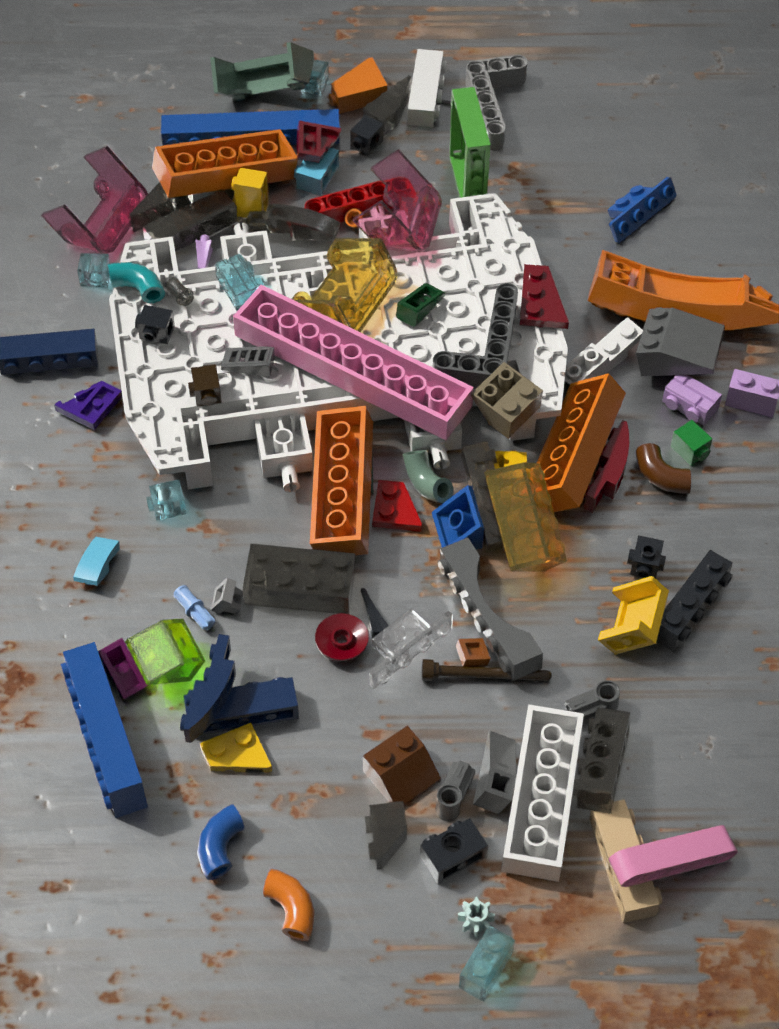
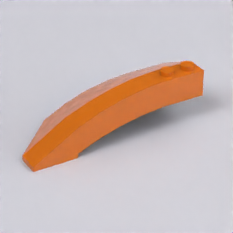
M605 250L601 252L588 296V301L597 308L605 307L613 310L619 316H629L646 321L649 309L662 307L675 308L725 325V330L779 323V304L771 300L773 295L761 286L755 288L749 283L751 278L744 274L743 278H715L673 273L637 263Z

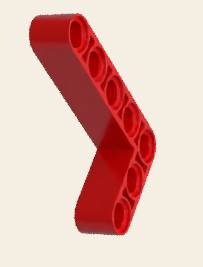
M402 175L312 198L304 205L305 223L311 229H320L345 222V215L351 209H358L365 217L371 215L370 209L374 205H377L378 212H380L379 204L384 206L385 211L395 208L397 213L405 212L410 235L416 238L426 234L428 214L411 180Z

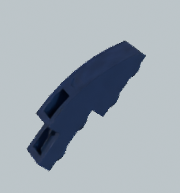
M218 634L216 644H212L210 648L209 659L212 660L210 668L206 667L203 681L195 680L193 690L188 691L186 706H189L188 712L182 715L180 722V731H184L185 742L192 743L210 726L220 713L233 687L236 669L235 661L229 660L231 652L229 635Z

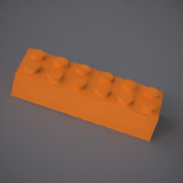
M279 129L157 146L154 149L152 169L168 198L231 189L232 179L234 176L237 177L240 168L267 172V183L294 179V171L297 167L298 159L283 132Z
M610 373L577 381L569 386L562 403L561 416H557L523 493V497L540 515L580 507L587 487L591 482L592 475L626 394Z
M366 406L317 411L310 545L318 559L365 555L369 551L373 420Z

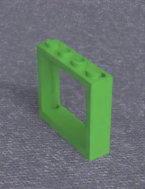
M475 87L452 89L449 158L459 196L462 198L484 195L488 192L491 144ZM455 150H460L459 153H453Z

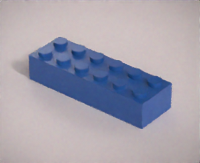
M95 642L64 651L65 663L61 664V668L106 809H113L115 818L148 808L143 783Z

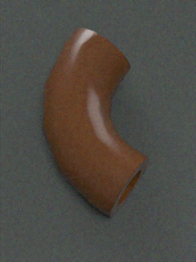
M646 443L637 447L636 459L640 471L651 484L667 492L690 494V469L674 468L668 465L662 458L660 447L656 444Z

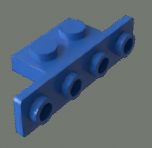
M666 177L653 188L641 185L635 186L630 189L629 193L617 199L615 204L607 209L610 218H615L609 223L615 242L620 243L677 197L671 177Z

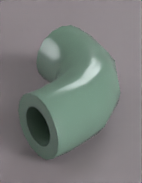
M416 450L403 454L408 477L415 489L424 498L436 503H444L453 496L454 487L452 482L435 474L431 467L427 450Z

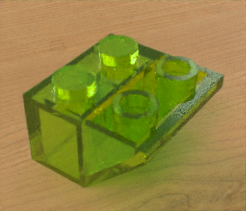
M184 619L160 620L127 638L125 641L147 685L191 681L205 663V659Z

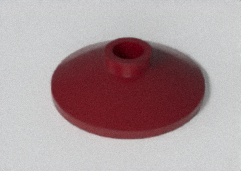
M345 613L334 614L325 618L318 625L315 632V643L318 650L325 657L335 661H348L358 657L364 652L369 641L366 625L356 616ZM340 640L346 641L345 643H338Z

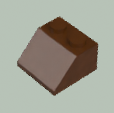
M408 725L363 755V772L396 812L441 781V777L425 745Z

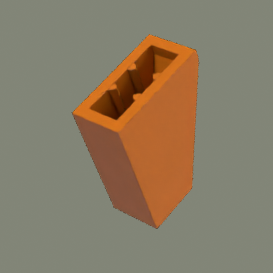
M373 57L366 59L331 83V93L328 95L329 102L332 107L335 106L336 109H339V114L388 102V85Z

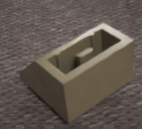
M505 362L471 393L472 399L488 424L508 439L541 407L543 396L541 388Z

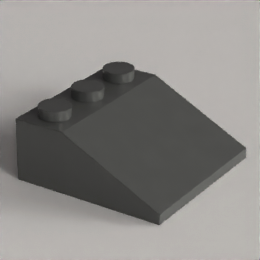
M658 307L649 309L636 351L641 376L714 374L725 332V325L675 308Z

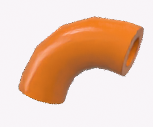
M270 869L265 881L263 896L273 899L283 906L286 916L282 932L290 938L309 941L313 931L315 915L310 894L296 878L280 870Z

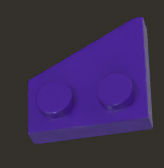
M100 381L91 385L89 389L75 393V398L65 403H62L61 400L54 404L55 411L95 430L122 398V390L104 381Z

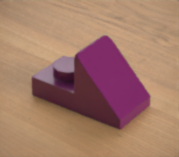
M123 638L98 650L105 673L110 676L122 699H126L148 686Z

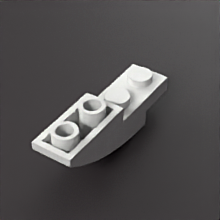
M627 317L596 345L591 343L566 365L564 382L570 386L571 383L606 374L628 357V351L640 341L643 330Z

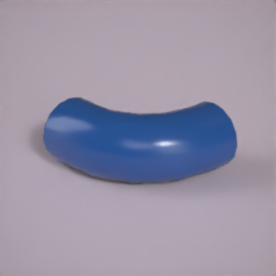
M233 804L223 808L211 817L200 834L197 855L207 880L217 879L232 868L226 852L227 843L234 835L245 830L243 820Z

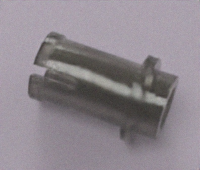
M172 277L166 282L165 288L176 298V302L179 305L188 306L192 303L194 299L193 291L190 288H186L177 277Z

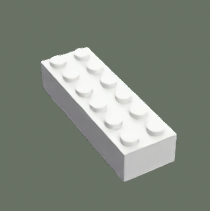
M528 704L501 872L559 882L583 713Z

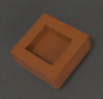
M483 638L458 639L455 646L462 666H488L491 658Z

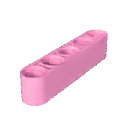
M720 825L622 849L610 856L608 860L621 887H629L725 862L733 858L738 853V850L726 827Z

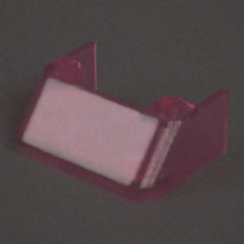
M108 146L88 153L83 157L98 173L93 186L96 194L102 199L85 224L65 204L43 212L41 215L66 243L100 255L112 253L117 248L149 200L146 188Z
M398 149L373 165L370 169L385 185L384 200L389 206H392L394 211L392 212L381 200L354 217L353 222L371 240L375 247L385 250L420 253L430 246L441 209L442 199L432 184Z

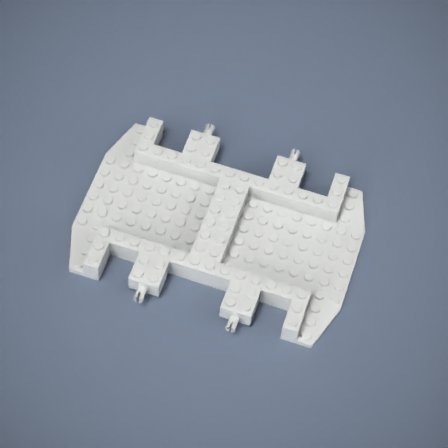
M492 193L450 199L449 226L451 234L412 239L405 212L385 214L384 206L379 204L380 212L377 210V205H374L370 209L372 216L359 218L360 247L273 259L267 231L249 233V227L246 223H242L243 230H241L240 223L234 226L235 235L220 237L224 265L178 271L173 237L125 243L120 263L131 262L147 267L157 274L165 289V297L161 301L152 304L144 302L140 292L129 286L114 288L113 293L110 294V310L126 420L159 475L185 472L188 489L213 486L208 445L256 438L263 478L282 475L284 490L291 492L290 483H292L293 492L297 491L300 488L297 473L313 471V457L308 431L316 430L317 411L366 406L373 421L397 418L398 416L275 356L270 377L221 370L226 348L257 347L235 336L233 316L260 285L270 288L432 367L433 357L440 351L479 356L485 355L496 289L502 283H511L518 289V300L507 364L541 388L543 396L541 407L509 440L534 438L536 419L561 416L568 352L562 329L519 325L524 264L542 265L534 240L531 236L525 234L520 222H516L513 219L511 211L498 195ZM425 282L445 292V297L415 327L396 318L397 303ZM144 305L173 310L175 328L168 345L139 339L138 329L135 328V319L137 314H141ZM231 357L230 362H235L236 357ZM241 358L240 362H244L245 358ZM216 364L222 403L197 407L195 397H190L188 382H193L191 368ZM404 420L411 451L427 450L428 453L432 454L434 468L441 470L440 462L443 469L447 468L450 465V461L446 451L461 449V424L459 423L449 438L444 440Z

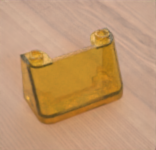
M336 238L327 252V259L332 267L330 273L312 297L305 291H299L292 297V300L361 333L397 280V268L382 238Z

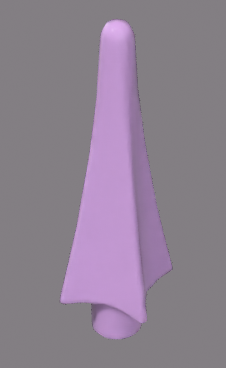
M201 235L200 241L195 240L198 269L207 268L213 251L211 248L212 240H209L210 237L208 235Z

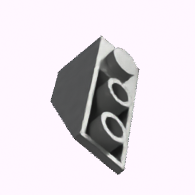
M489 731L473 805L499 814L512 800L516 780L515 740Z

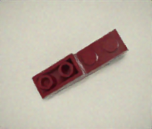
M624 420L621 421L618 428L613 427L608 443L604 446L599 458L598 470L594 477L595 481L592 485H588L583 497L585 498L584 509L591 513L595 511L604 495L614 499L622 483L630 443L628 424Z

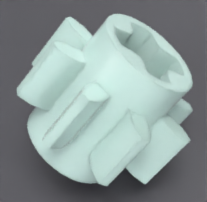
M475 897L474 901L469 904L464 901L462 906L464 912L458 913V921H465L462 931L466 932L469 930L474 933L475 937L483 930L489 933L490 924L488 922H493L495 919L494 913H488L490 902L484 904L479 901L478 897Z

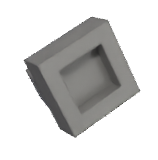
M226 578L215 588L211 611L221 614L223 611L236 614L240 610L241 605L235 603L233 598L239 600L243 597L244 591L236 587V581Z

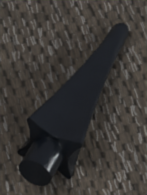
M361 588L360 592L368 615L373 643L378 641L381 647H386L390 644L389 639L391 637L388 634L390 627L375 607L367 590Z

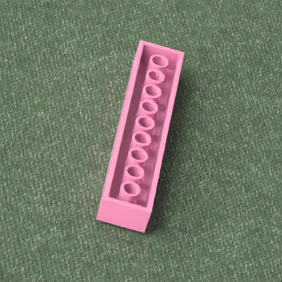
M263 285L256 289L233 316L235 336L257 347H274L275 356L444 440L449 438L473 405L471 393L474 387Z

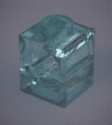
M80 254L77 269L80 286H109L110 276L107 264H110L109 254Z
M179 479L149 486L150 496L146 497L149 512L154 511L156 521L186 514L185 500Z

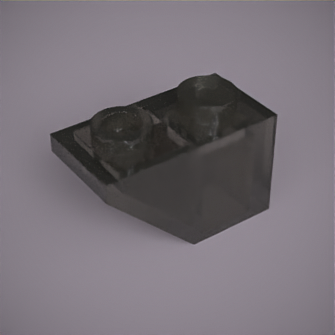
M403 801L369 805V816H364L366 834L371 833L373 841L368 842L369 859H375L376 870L383 869L407 840V823Z

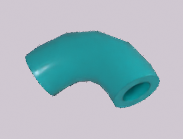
M131 262L107 264L112 288L133 287L140 292L142 300L150 304L157 303L165 297L163 284L157 274L147 267Z

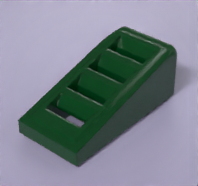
M425 282L397 303L396 318L415 327L445 297V292Z

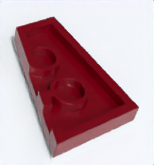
M524 264L519 325L560 329L569 328V321L549 266Z

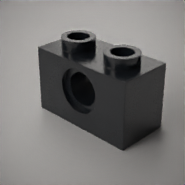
M470 818L463 822H454L447 828V831L439 835L433 834L428 836L420 845V858L437 884L487 858L488 844ZM456 846L459 850L450 852L446 847Z

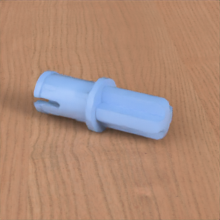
M182 585L174 591L173 597L184 607L185 614L188 617H192L203 630L208 631L215 625V619L204 608V602L201 599H197L186 585Z

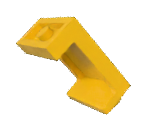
M652 576L614 587L612 594L621 601L614 628L600 631L598 641L615 655L656 644L669 590Z

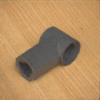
M611 680L601 681L595 689L566 700V710L583 713V721L601 713L606 715L612 714L619 706V686ZM609 695L613 698L607 700L602 698V696Z
M453 762L443 785L437 791L435 810L436 814L443 820H454L460 814L461 805L475 775V769L466 762ZM444 801H452L453 804H446Z

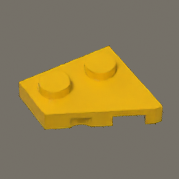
M252 723L200 743V749L210 771L233 770L235 772H246V769H263V773L272 771V765Z

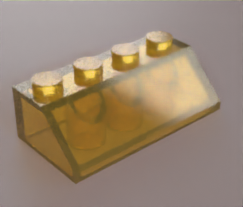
M523 462L484 472L510 570L513 572H545L567 562L565 547L561 540L558 521L554 515L551 496L547 490L541 464Z

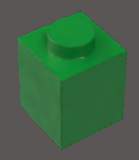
M690 420L673 432L670 447L691 466L697 461L705 460L709 456L713 438L693 420Z

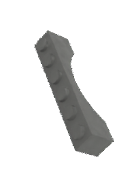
M469 538L440 548L438 567L441 573L448 576L452 591L460 595L464 610L472 614L478 632L484 633L488 648L499 657V664L505 673L508 672L514 681L542 669L543 652L532 635L505 622L485 602L478 584L480 555Z

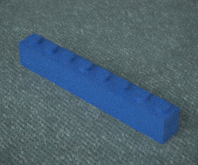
M339 109L161 115L162 145L281 129L289 144L293 146L297 145V126L299 121L340 128ZM340 136L334 144H340Z

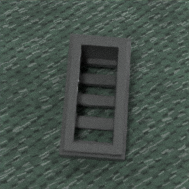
M267 346L226 348L221 370L270 377L275 361L274 347ZM231 357H236L235 362H230ZM245 358L244 362H240V359Z

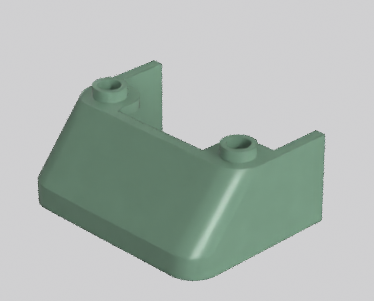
M289 42L287 43L288 53L237 63L211 57L214 93L230 97L232 101L245 100V96L288 88H292V90L305 89L304 85L309 84L314 64V52Z

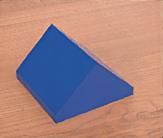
M467 485L431 512L442 548L465 538H469L476 550L483 548L484 526L472 487Z

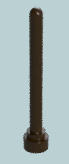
M434 659L422 660V681H433V679H438L439 676L512 679L509 673H505L502 668L439 665V662H434ZM538 670L517 680L549 681L552 678V673L549 670Z

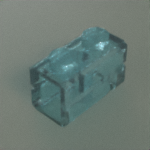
M240 254L229 257L228 260L223 259L215 264L216 278L237 311L256 289L263 285L260 277L255 278L251 262H246Z
M489 926L483 935V939L480 940L460 973L458 987L485 1002L514 952L515 940L496 928Z

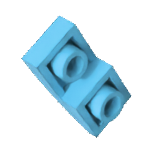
M95 537L87 547L73 576L74 581L98 586L109 573L108 563L120 550L119 541Z

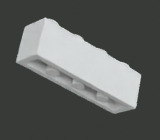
M417 50L408 104V125L434 127L435 118L439 119L440 105H437V103L442 102V90L439 89L444 88L445 75H442V73L446 74L447 61L443 60V51Z

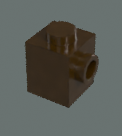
M216 364L192 367L193 382H188L190 397H195L196 406H211L222 403Z

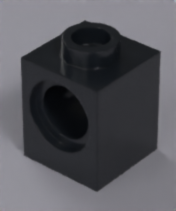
M366 115L350 130V147L368 156L384 140V124Z

